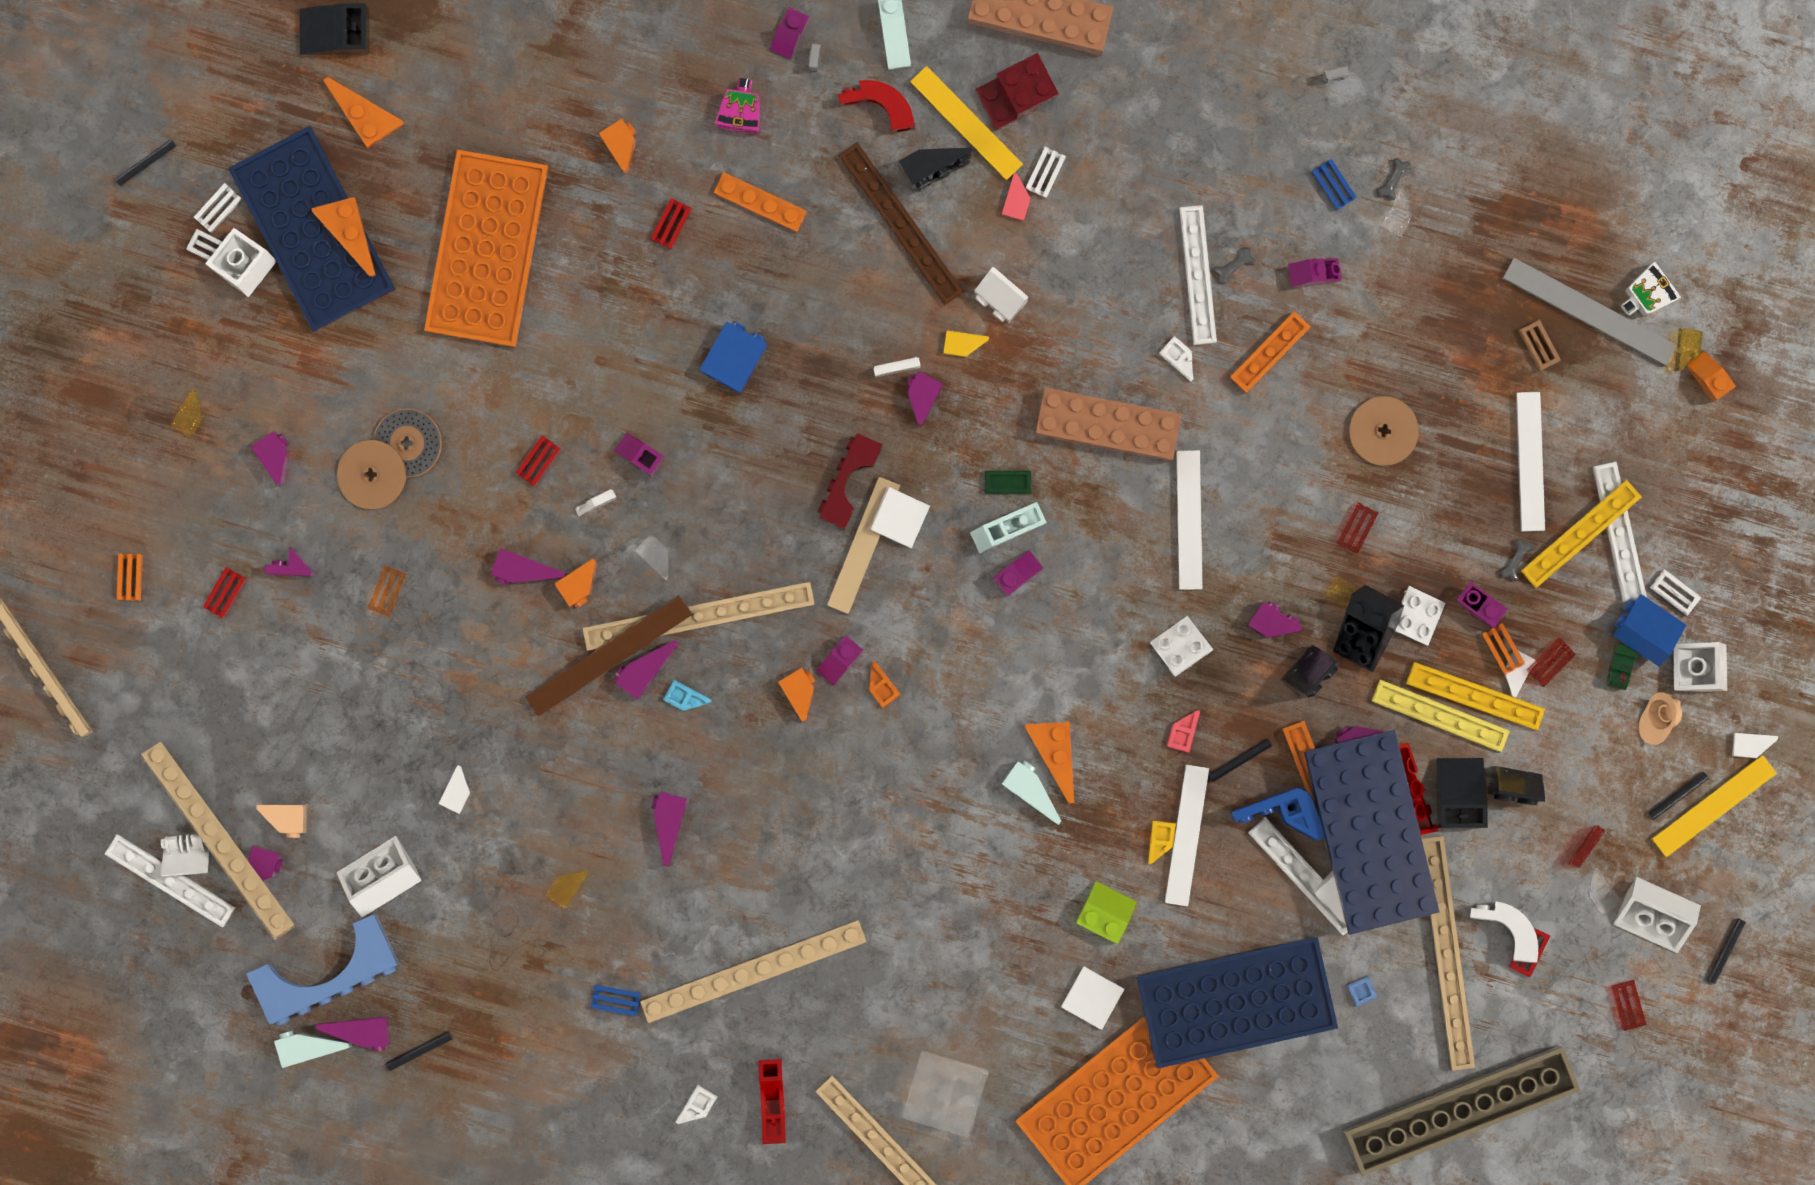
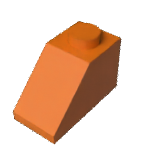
M621 118L599 132V135L626 175L629 173L636 143L633 135L636 134V131L630 122L625 124Z
M1705 351L1685 364L1711 402L1718 400L1736 387L1724 368Z
M594 558L554 583L571 608L575 606L578 609L588 602L587 597L591 595L598 564Z
M800 668L778 683L799 718L804 722L807 720L814 692L812 683L815 682V679L809 669L804 672L803 668Z

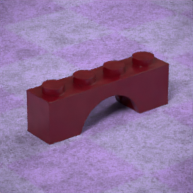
M857 433L855 438L850 437L846 449L849 450L846 459H840L836 469L839 471V475L836 480H831L827 488L830 495L827 501L822 500L817 512L821 514L819 519L843 530L846 529L854 511V507L849 503L845 495L846 482L856 470L864 467H874L883 444Z

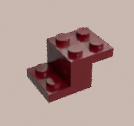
M1038 53L997 73L996 79L975 89L996 131L1037 111L1038 105L1059 95Z

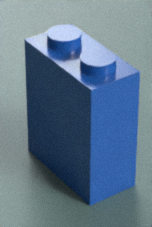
M733 321L732 324L729 322L725 323L699 370L701 373L741 394L768 345L764 342L765 338L755 332L750 335L744 331L745 327Z
M1640 593L1635 600L1630 599L1623 608L1626 613L1625 615L1621 614L1616 621L1615 626L1617 629L1613 636L1660 667L1671 655L1686 624Z

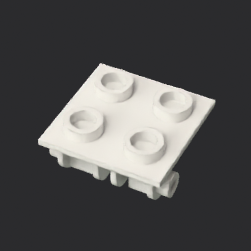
M1408 586L1407 591L1404 590L1405 595L1401 604L1405 606L1395 632L1428 646L1446 603Z
M1188 616L1150 642L1175 677L1213 651V648Z
M187 834L186 840L183 839V835H179V841L177 836H165V839H161V848H163L161 877L208 873L210 851L198 834L191 835V838Z

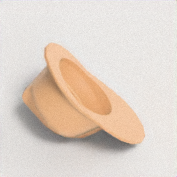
M1658 692L1651 697L1639 721V733L1646 743L1650 745L1662 743L1668 737L1672 728L1679 724L1682 718L1681 701L1673 699L1665 692Z

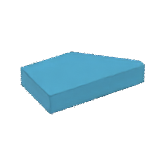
M673 680L663 699L683 711L711 703L712 701L676 680Z

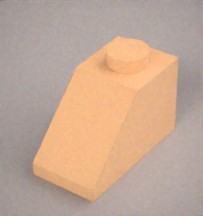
M257 805V810L279 833H286V838H300V833H306L307 805Z

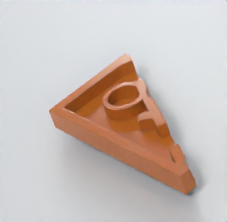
M329 77L323 80L367 148H370L405 125L401 119Z
M352 197L311 208L317 218L370 277L376 276L356 198Z
M1070 722L1025 724L1026 731L1067 802L1074 803Z

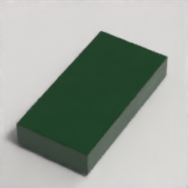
M1031 470L985 471V494H1031Z

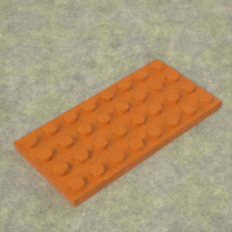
M457 150L425 322V332L516 348L548 174V165Z
M1143 1016L1025 1111L1015 1122L1066 1185H1086L1219 1076L1205 1058L1156 1069L1145 1016Z

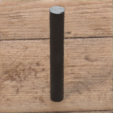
M172 139L168 140L116 177L115 180L119 186L175 148L176 144Z
M1267 738L1208 774L1212 782L1220 779L1272 747L1270 741Z
M1703 771L1648 812V815L1652 820H1655L1706 782L1709 777Z
M1737 918L1707 979L1708 982L1716 984L1744 928L1745 921Z
M448 1031L387 1062V1068L389 1071H392L452 1040L450 1032Z

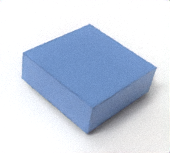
M1368 976L1346 985L1356 1007L1378 998Z

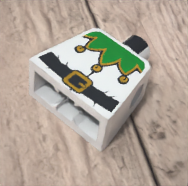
M1654 262L1625 290L1630 298L1621 304V308L1628 316L1637 310L1643 316H1646L1675 302L1681 296L1657 263Z

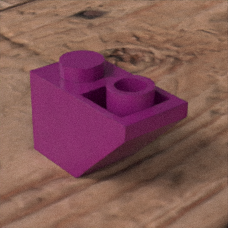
M1338 258L1307 259L1288 264L1291 287H1307L1342 281Z
M628 432L614 450V452L651 477H653L665 460L663 455Z
M1471 581L1456 600L1472 616L1490 629L1495 628L1508 610Z
M1271 601L1268 603L1262 602L1247 624L1249 628L1264 638L1296 633L1302 629V626L1299 625L1300 620L1291 614H1288L1286 617L1279 612L1281 608Z

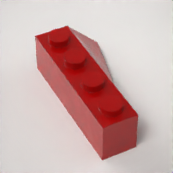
M1409 743L1399 744L1420 834L1425 835L1439 832L1437 825L1432 824L1430 814H1432L1430 804H1425L1422 795L1425 789L1423 783L1417 780L1416 773L1418 769Z

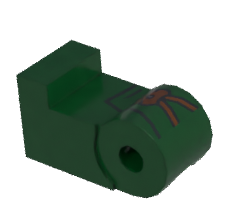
M1614 645L1608 670L1607 686L1621 690L1627 689L1638 652L1629 646Z

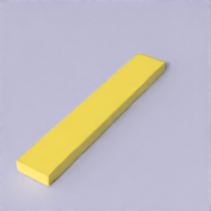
M1379 680L1371 702L1498 752H1502L1510 732L1507 729L1383 680Z

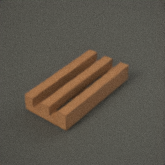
M1540 319L1518 331L1539 372L1561 361ZM1534 327H1537L1553 360L1550 361L1533 329ZM1527 331H1529V333H1530V335H1531V337H1532L1534 343L1536 344V346H1537V348H1538V350H1539V352H1540V354H1541L1543 360L1545 361V364H1542V362H1541V360H1540V358H1539L1537 352L1535 351V349H1534V347H1533V345H1532V343H1531V341H1530L1528 335L1526 334Z

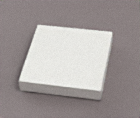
M887 487L869 530L912 548L930 506L893 488Z
M1083 966L1061 1007L1102 1030L1124 988Z

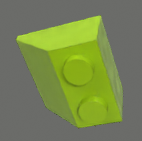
M1095 881L1075 923L1118 944L1130 921L1137 901Z

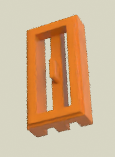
M118 554L117 600L141 601L142 554ZM124 559H127L126 596H123ZM133 559H137L135 596H132Z
M1503 623L1496 628L1490 629L1491 631L1482 634L1504 675L1525 665ZM1498 632H1503L1519 661L1518 663L1514 664ZM1493 635L1510 664L1508 668L1504 665L1490 639Z

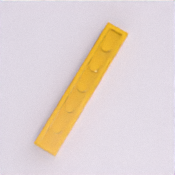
M927 66L910 81L912 86L1006 181L1023 166V163Z
M1628 480L1624 481L1523 568L1521 573L1537 588L1641 499L1642 496Z
M1413 662L1406 681L1407 685L1536 731L1539 729L1545 712V708Z
M1763 755L1759 756L1652 837L1651 840L1664 857H1668L1777 774Z

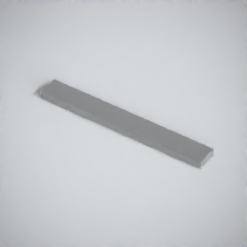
M1516 258L1512 259L1502 278L1664 366L1668 364L1677 347L1671 341Z

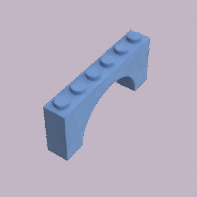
M377 913L352 924L356 936V945L352 959L343 972L327 983L316 986L294 984L280 976L271 963L246 974L269 1025L276 1023L277 1026H280L290 1021V1015L297 1013L298 1016L312 1011L310 1006L316 1003L322 1006L333 1001L331 996L337 993L344 996L354 991L352 986L361 983L363 987L375 981L373 976L382 973L384 977L396 971L395 966L400 963Z

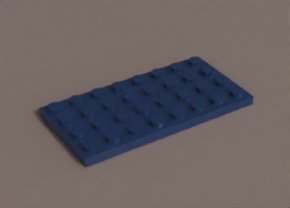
M311 126L228 168L313 332L396 290L366 231L365 235L376 273L374 277H370L312 212L311 208L348 199V196Z
M1395 730L1304 751L1348 935L1439 913Z
M1318 937L1136 977L1156 1069L1338 1029Z

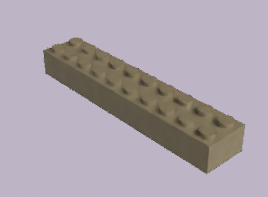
M1558 1045L1342 1131L1359 1174L1365 1176L1581 1090L1564 1047Z

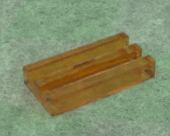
M384 565L368 609L390 617L407 574ZM390 572L391 575L378 607H375L386 576ZM398 575L400 577L388 608L383 610L394 579Z

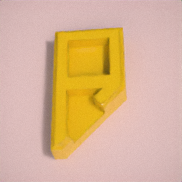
M947 330L943 354L967 357L988 342L989 337Z
M1152 821L1148 864L1155 862L1173 847L1176 823Z

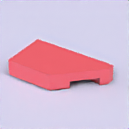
M1014 173L1002 215L1024 221L1030 197L1018 174Z
M1196 710L1172 724L1166 747L1190 752L1200 711Z

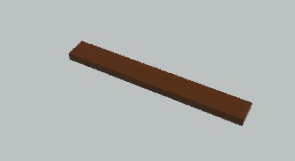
M858 142L839 154L838 156L943 304L946 306L963 294L964 291Z
M679 594L526 695L525 698L536 714L540 716L690 617L693 613Z

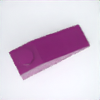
M502 548L499 550L490 573L496 576L494 581L504 585H508V582L515 584L555 580L567 576L562 571Z
M674 640L629 663L626 667L621 666L614 676L617 678L614 683L638 700L678 647L679 643Z
M660 791L659 796L654 795L651 808L655 809L654 819L663 865L670 866L688 799Z
M388 1016L316 1025V1030L364 1048L371 1047V1051L385 1050V1046L391 1044Z

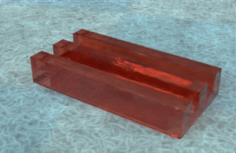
M1358 502L1336 544L1358 554L1378 512ZM1359 510H1362L1363 513L1348 543L1343 542ZM1367 514H1370L1371 517L1356 547H1353L1352 544Z
M1557 638L1527 671L1533 675L1532 677L1539 682L1538 684L1541 687H1545L1576 654L1562 638ZM1560 647V649L1537 671V669ZM1566 651L1567 654L1542 678L1541 676Z
M1594 825L1568 864L1574 868H1580L1605 830L1599 825Z
M1632 979L1610 985L1622 1030L1626 1031L1645 1026L1646 1021L1635 981ZM1627 986H1630L1639 1022H1635L1626 989ZM1620 988L1622 991V995L1624 998L1626 1010L1630 1021L1629 1025H1627L1618 992V989Z

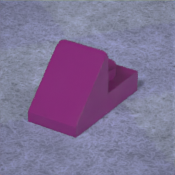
M788 7L781 25L777 27L770 50L791 59L810 16Z
M289 547L288 565H286V561L272 560V565L265 564V574L315 577V572L291 547Z

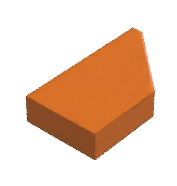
M873 661L869 692L880 706L884 708L901 694L876 661Z

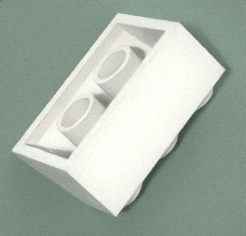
M396 836L336 872L349 902L361 917H364L422 881L416 867Z
M1636 877L1626 893L1613 925L1678 953L1697 925L1701 905Z

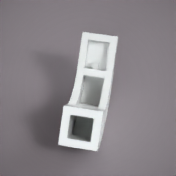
M1495 902V911L1490 910L1488 905L1477 904L1476 909L1471 908L1470 919L1496 921L1505 925L1511 931L1515 942L1513 961L1537 963V936L1532 924L1523 913L1502 902Z

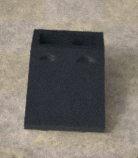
M342 3L300 8V55L369 54V7L366 3Z
M972 147L919 149L899 160V169L911 190L915 191L918 189L921 192L931 186L930 182L938 178L940 181L951 174L950 171L958 166L961 169L970 164V160L973 158Z
M1367 585L1362 586L1351 595L1333 651L1368 671L1374 672L1399 624L1405 605Z
M1311 645L1280 680L1298 697H1314L1322 688L1320 685L1321 681L1330 679L1336 673L1338 668L1335 666L1339 662L1318 647Z
M1437 758V828H1488V804L1483 758Z
M1493 766L1488 794H1493L1496 800L1515 802L1516 798L1518 804L1538 806V802H1545L1543 775Z

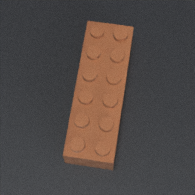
M972 0L968 24L1102 56L1114 6L1089 0Z
M1044 388L1035 435L1171 462L1174 457L1182 414Z

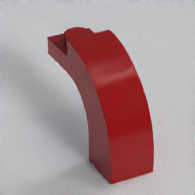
M875 80L859 81L860 90L856 91L855 88H848L842 90V94H838L840 107L864 102L875 103L881 106L889 116L892 134L915 130L912 110L907 100L899 91L886 83Z
M782 1059L758 1060L762 1143L783 1144L786 1143V1115Z

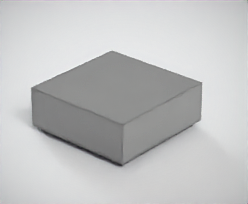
M819 44L811 45L808 63L810 71H818L821 50Z
M1348 66L1325 71L1323 73L1324 83L1346 79L1349 75Z

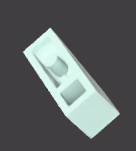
M878 0L888 70L911 67L902 1Z
M1035 502L989 522L970 532L979 553H983L1047 522L1038 503Z
M1025 760L1022 764L1017 762L1002 782V785L1059 825L1061 819L1040 779L1033 772L1036 768Z
M293 1031L279 1034L280 1039L274 1041L282 1068L352 1047V1043L348 1041L303 1033L294 1035Z

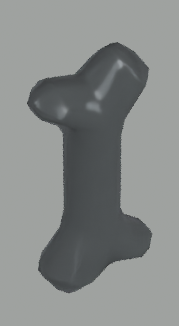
M1399 158L1393 159L1395 169L1387 184L1378 188L1379 196H1387L1390 200L1396 199L1394 189L1404 172L1411 170V163L1408 161L1402 162Z
M1242 248L1240 256L1226 267H1215V273L1219 275L1220 283L1226 284L1229 276L1244 264H1255V259L1250 255V248Z
M1520 539L1515 540L1516 552L1509 565L1500 570L1502 578L1510 577L1513 581L1518 580L1517 568L1524 555L1533 550L1531 542L1524 543Z

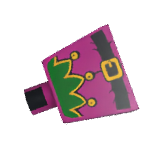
M739 78L737 90H726L715 121L716 128L760 134L759 94L750 92L752 80Z

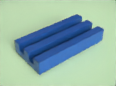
M1332 159L1312 171V174L1336 211L1357 198ZM1327 167L1331 168V170L1339 180L1340 184L1348 194V198L1345 197V195L1339 188L1338 184L1328 171ZM1321 171H1323L1342 202L1338 203L1319 174Z
M595 984L591 1008L637 1016L641 993ZM600 990L605 992L635 997V1001L608 997L598 994ZM597 1000L634 1006V1008L629 1010L597 1004Z

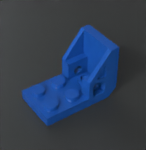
M1300 788L1289 789L1229 812L1232 821H1238L1239 824L1253 820L1252 815L1260 813V816L1276 811L1274 808L1276 806L1280 819L1284 824L1312 840L1318 841L1325 838L1311 794ZM1293 804L1294 809L1290 812L1288 806Z

